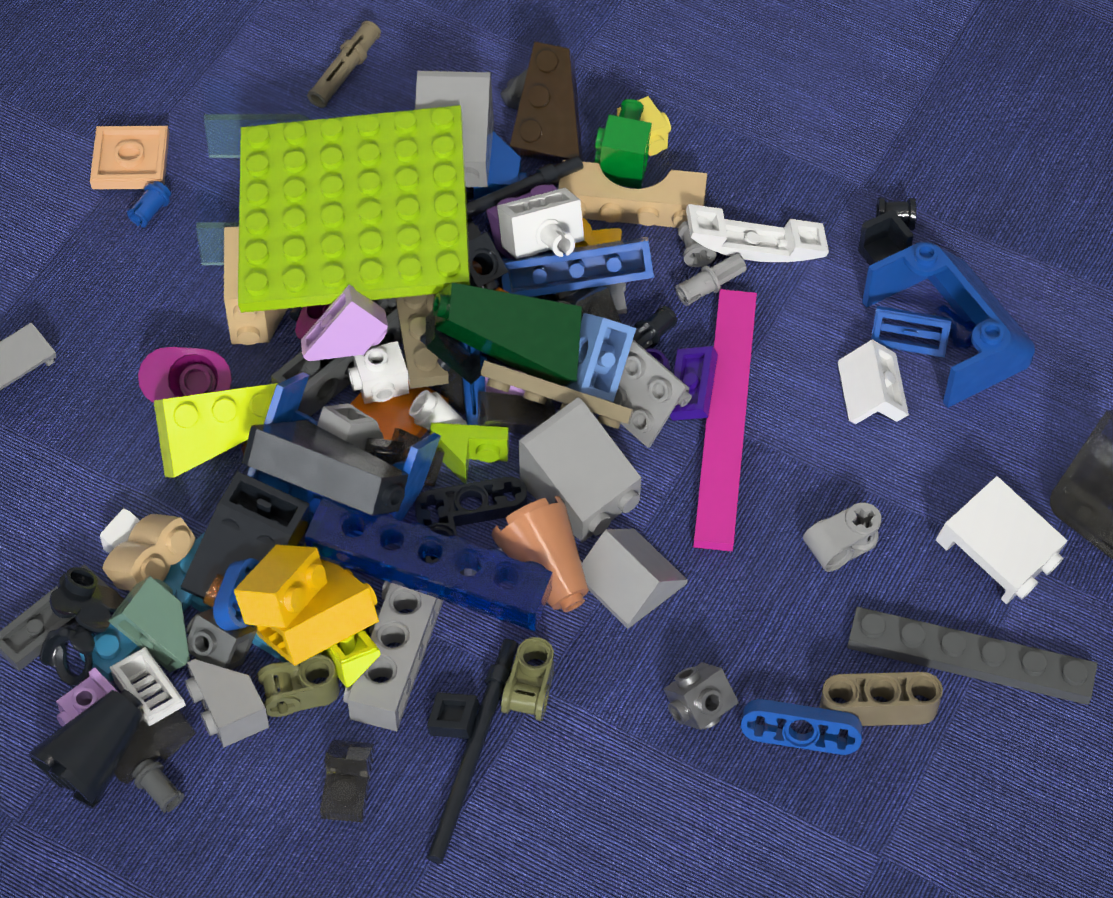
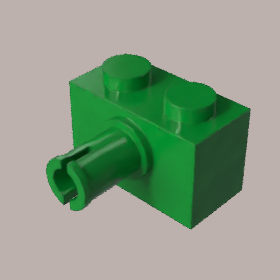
M634 99L623 100L620 115H609L606 128L599 127L595 143L597 151L594 163H599L603 174L613 183L641 189L649 158L652 123L640 121L644 105Z

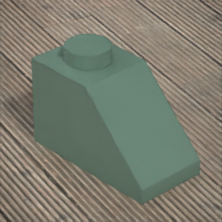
M151 576L145 578L133 587L108 622L141 649L146 647L152 657L171 673L185 666L190 659L182 603L173 595V590L165 582L153 579Z

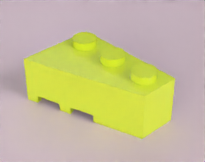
M277 383L154 400L165 477L174 478L248 440L251 426L264 424Z

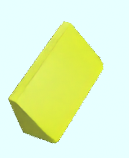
M364 630L320 652L321 655L327 656L333 661L337 676L346 688L355 683L381 655L380 649Z

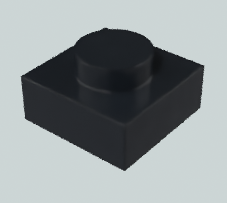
M437 692L427 723L430 736L470 739L480 706L477 696Z

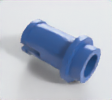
M159 181L147 184L144 188L145 193L127 211V216L137 226L141 225L142 228H145L158 210L170 203L169 197L171 192Z

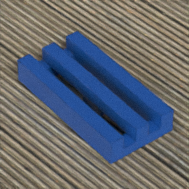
M877 306L871 340L873 339L886 348L945 358L952 318ZM882 318L941 327L942 332L882 322ZM881 330L939 340L940 344L935 346L879 336Z

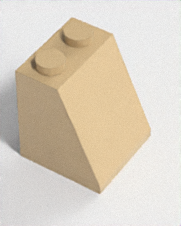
M224 227V303L231 345L269 343L288 308L240 312L238 306L239 227Z

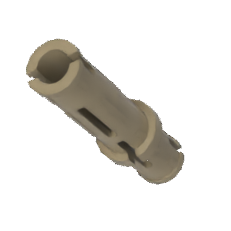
M367 20L363 21L353 37L343 42L340 47L341 52L312 89L308 91L307 98L313 105L325 108L357 65L363 64L367 58V51L381 36V30L376 24Z

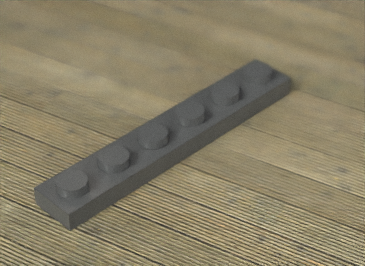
M862 607L856 608L847 646L848 649L1086 705H1089L1092 698L1098 662Z

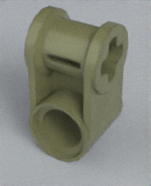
M531 637L525 639L519 645L511 675L508 677L504 688L501 713L508 714L511 710L534 715L535 720L543 721L548 704L550 686L554 676V650L547 640L540 637ZM533 659H540L545 662L540 666L527 664L528 661Z
M321 654L315 655L296 666L290 662L272 663L264 666L257 673L258 682L263 685L266 697L263 704L267 715L271 717L287 716L297 711L329 705L337 699L340 693V684L335 665L330 658ZM317 678H327L322 683H311Z

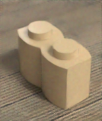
M161 514L147 515L135 525L128 541L119 544L109 553L102 569L116 588L131 591L137 583L149 576L153 579L164 581L171 565L180 562L190 552L196 537L181 517Z

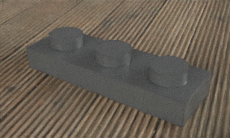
M85 564L81 566V568H85L95 574ZM95 574L98 579V585L109 587ZM58 585L0 631V654L18 672L40 655L44 640L50 631L67 624L77 623L75 617L59 618L52 611L50 595L58 588Z

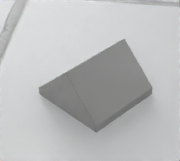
M634 528L605 529L581 563L588 590L627 629L684 587L688 581Z

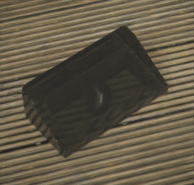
M478 392L479 426L509 427V433L528 434L556 414L552 399L547 398L544 405L525 399L522 395Z

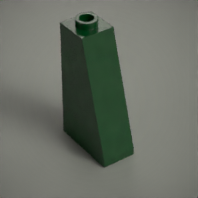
M453 282L436 294L432 307L433 316H437L436 330L528 375L564 387L577 381L582 306Z

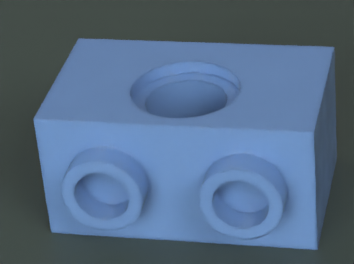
M584 313L580 329L577 381L568 385L567 388L614 402L636 328Z

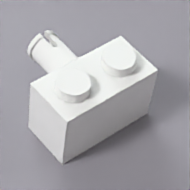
M566 188L497 205L502 247L516 259L538 255V253L552 250L559 257H563V252L568 256L573 252L575 243L584 241L581 201Z

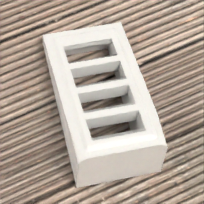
M146 647L109 667L113 679L121 692L123 689H126L141 701L143 706L139 710L144 715L143 719L149 726L186 706L184 699ZM147 674H149V676H147L146 678L140 680L139 682H137V683H135V684H133V685L131 684V683H133V682L139 680L140 678L146 676ZM154 682L156 683V684H154L153 686H151V687L145 689L144 691L138 693V691L144 689L145 687L151 685L152 683H154ZM161 690L163 691L161 694L155 696L147 702H144V700L149 698L150 696L156 694ZM168 698L170 699V700H168L167 702L161 704L160 706L154 708L153 710H150L152 707L158 705L159 703L165 701L166 699H168Z

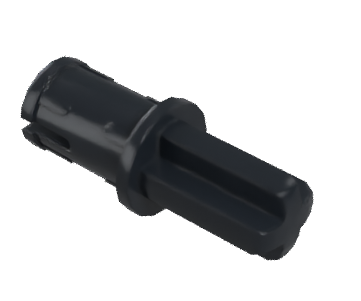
M663 306L658 308L648 319L640 320L635 324L634 328H636L633 340L645 350L655 347L659 344L660 337L676 326V314L669 307Z

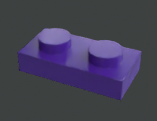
M713 346L677 349L674 375L689 387V393L692 395V398L684 407H681L679 404L675 406L670 414L672 421L709 417L718 353Z

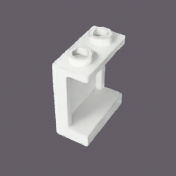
M998 476L944 524L936 538V541L946 551L956 543L1005 589L1001 600L1006 604L1016 595L1021 600L1024 599L1038 584V581L1034 578L1043 571L1046 575H1049L1064 558L1059 553L1068 541Z

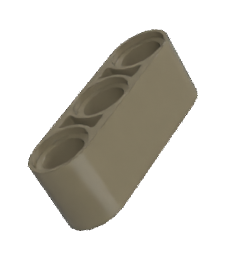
M926 672L837 674L829 677L823 684L819 708L851 713L859 718L862 726L921 725L931 722L937 715L943 687L941 681L936 676ZM914 696H924L928 698L929 701H920L916 699ZM873 697H883L888 702H878ZM832 698H842L847 703H836Z

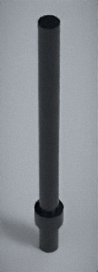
M577 155L554 166L549 163L538 168L536 174L467 203V219L485 212L486 209L497 206L503 199L517 198L529 193L536 186L559 184V179L584 168L581 158Z
M512 639L503 640L495 664L489 666L484 681L487 687L475 719L470 739L467 741L427 855V859L433 863L442 864L502 691H504L507 679L511 675L510 668L518 648V643Z

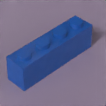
M648 236L577 247L568 256L563 252V257H559L551 251L519 259L515 257L502 259L508 270V273L501 276L503 290L528 297L654 278Z

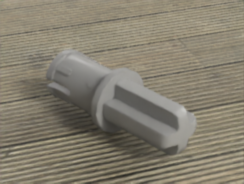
M735 254L711 268L707 265L703 266L701 272L675 286L678 298L685 306H689L706 294L719 292L722 284L747 270L744 259L740 254Z

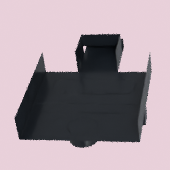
M431 311L426 316V332L420 336V341L439 358L437 362L442 369L449 371L452 368L472 385L481 376L480 351L476 349L470 354L457 343L459 340L436 330L435 316H433Z

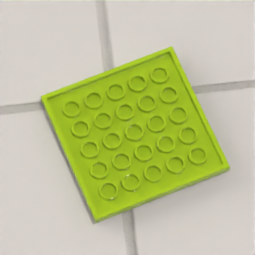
M461 105L241 127L238 306L241 313L332 304L348 285H351L358 293L371 300L437 294L452 282L470 286Z

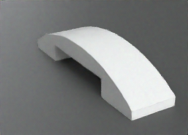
M688 204L686 207L690 237L702 246L726 256L740 254L744 260L796 262L826 257L829 253L823 223L789 219L783 228L724 219L723 209L693 204Z

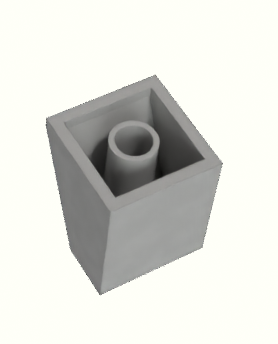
M417 71L415 110L461 105L466 187H488L494 130L491 72Z
M579 397L519 440L520 480L525 483L527 491L536 500L546 498L549 504L555 503V496H559L566 505L573 535L582 543L593 534L597 536L603 533L614 518L622 512H630L639 503L641 476Z

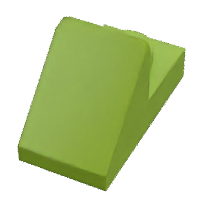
M431 423L430 435L432 433L441 435L435 455L463 483L467 484L469 459L480 460L486 463L495 461L508 462L509 427Z

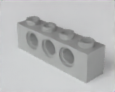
M398 563L393 577L387 576L382 589V599L384 602L381 610H376L379 622L369 626V633H372L371 639L380 649L381 655L350 687H345L343 701L348 703L350 720L398 731L445 598V574ZM403 609H412V610H414V611H412V612H410V613H400V612H399V611H401V610H403ZM395 642L402 644L395 648H390L386 646L390 643ZM378 677L389 678V680L382 683L373 681Z

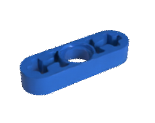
M756 699L746 704L741 720L743 734L757 742L848 755L858 750L862 741V723L858 717L848 712ZM757 716L765 717L764 725L756 724ZM779 718L784 719L783 729L778 728ZM804 720L813 726V730L806 734H800L795 732L790 725L794 721ZM821 725L826 726L825 736L820 735ZM840 729L848 730L846 738L838 736Z

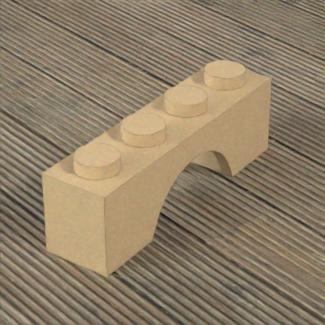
M582 162L584 168L561 178L558 189H568L580 199L582 218L679 228L684 221H688L686 213L688 204L705 205L707 173L671 170L661 182L654 186L630 189L610 181L603 174L599 163Z

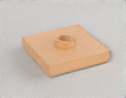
M96 126L90 177L91 188L144 189L147 184H152L154 181L165 184L169 143L168 126Z

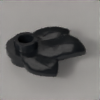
M73 567L60 577L58 588L50 595V606L54 614L59 618L75 617L80 626L93 632L102 633L107 631L110 625L108 622L110 612H115L124 599L114 589L98 585V579L91 571L81 567Z

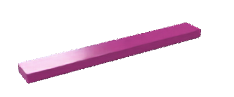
M720 289L714 341V348L718 353L709 417L706 419L693 548L733 552L757 293L723 289Z

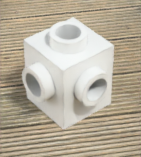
M398 341L379 346L372 345L364 355L353 356L354 367L348 369L353 391L360 390L364 404L376 401L384 402L393 397L409 394L408 370Z

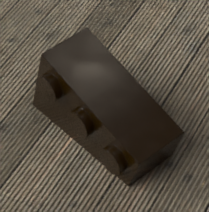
M534 41L510 147L520 156L559 164L563 160H568L578 155L582 162H584L575 62L569 48Z

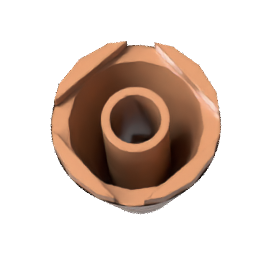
M555 496V503L549 504L546 498H542L514 511L505 518L509 525L502 531L496 525L491 534L496 545L502 548L503 553L554 610L562 609L563 612H570L585 602L583 597L589 590L566 505L559 496Z

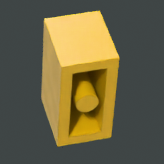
M277 544L234 589L246 625L287 628L327 583L326 571L322 565L318 549L316 547Z

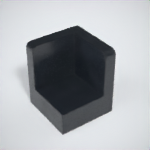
M893 209L862 224L858 252L870 266L912 246L913 233Z

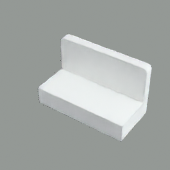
M872 339L839 359L838 367L849 421L857 424L877 411L896 422L909 415L895 352Z

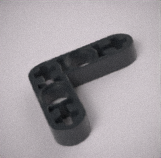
M502 477L432 489L422 492L415 501V517L426 569L442 573L441 563L448 561V569L452 580L445 581V596H453L459 593L465 584L464 568L455 527L506 518L514 511L527 505V487L520 479ZM512 492L515 500L508 501L504 493ZM492 494L494 505H489L488 495ZM467 497H476L482 502L481 506L474 510L465 509L460 503ZM428 506H435L436 510H438L439 523L432 524ZM444 536L451 543L447 548L437 550L429 545V541L433 537Z

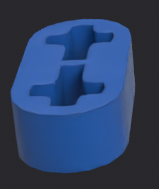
M248 558L235 561L227 568L213 606L215 621L221 629L232 631L249 626L244 623L234 589L259 563L258 560Z

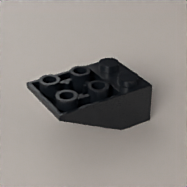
M237 471L214 511L182 582L181 589L214 604L226 570L231 563L248 558H254L260 562L276 544L298 545L308 527L310 504Z

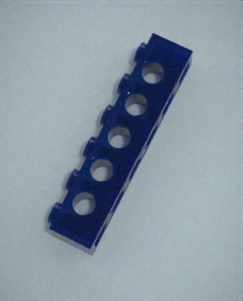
M325 496L322 497L305 534L306 547H316L320 559L533 631L537 628L552 590L553 572L537 562H522L508 557L501 550L495 548H488L486 550L471 545L462 537L455 535L447 537L432 532L429 527L423 524H408L396 520L389 513L370 515ZM351 531L363 533L359 537H349L346 535ZM390 543H396L401 546L396 550L383 548ZM427 556H435L439 558V560L434 563H426L422 561V559ZM464 569H473L478 573L472 576H464L459 572ZM508 581L516 586L511 589H503L498 584Z

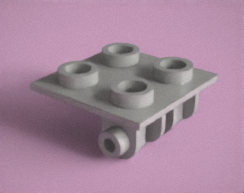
M633 340L617 393L612 403L634 410L630 424L623 422L620 424L647 448H650L675 406L678 404L681 407L686 406L690 402L692 395L689 393L687 385Z

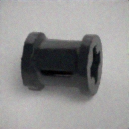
M883 197L877 198L876 217L894 209L910 230L915 229V198H908L907 201H885Z

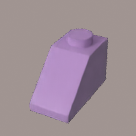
M348 285L301 339L303 358L308 361L364 355L372 345H378L387 333L388 323L385 309L358 293L351 285Z

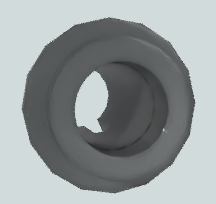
M147 759L140 763L133 771L134 784L138 789L144 788L163 813H166V811L170 812L182 802L184 794L163 773L164 766L160 762Z

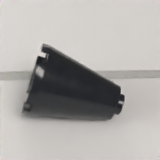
M123 689L121 693L111 690L35 746L29 753V756L32 757V762L60 788L64 786L74 793L72 796L74 799L86 807L94 809L100 802L144 718V715L139 710L143 704L126 689Z

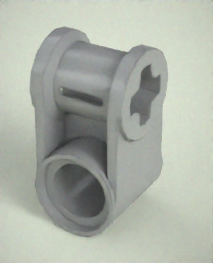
M860 502L854 504L829 519L821 520L811 526L804 534L803 541L825 571H834L876 546L879 534L878 529L881 525V514L874 505Z

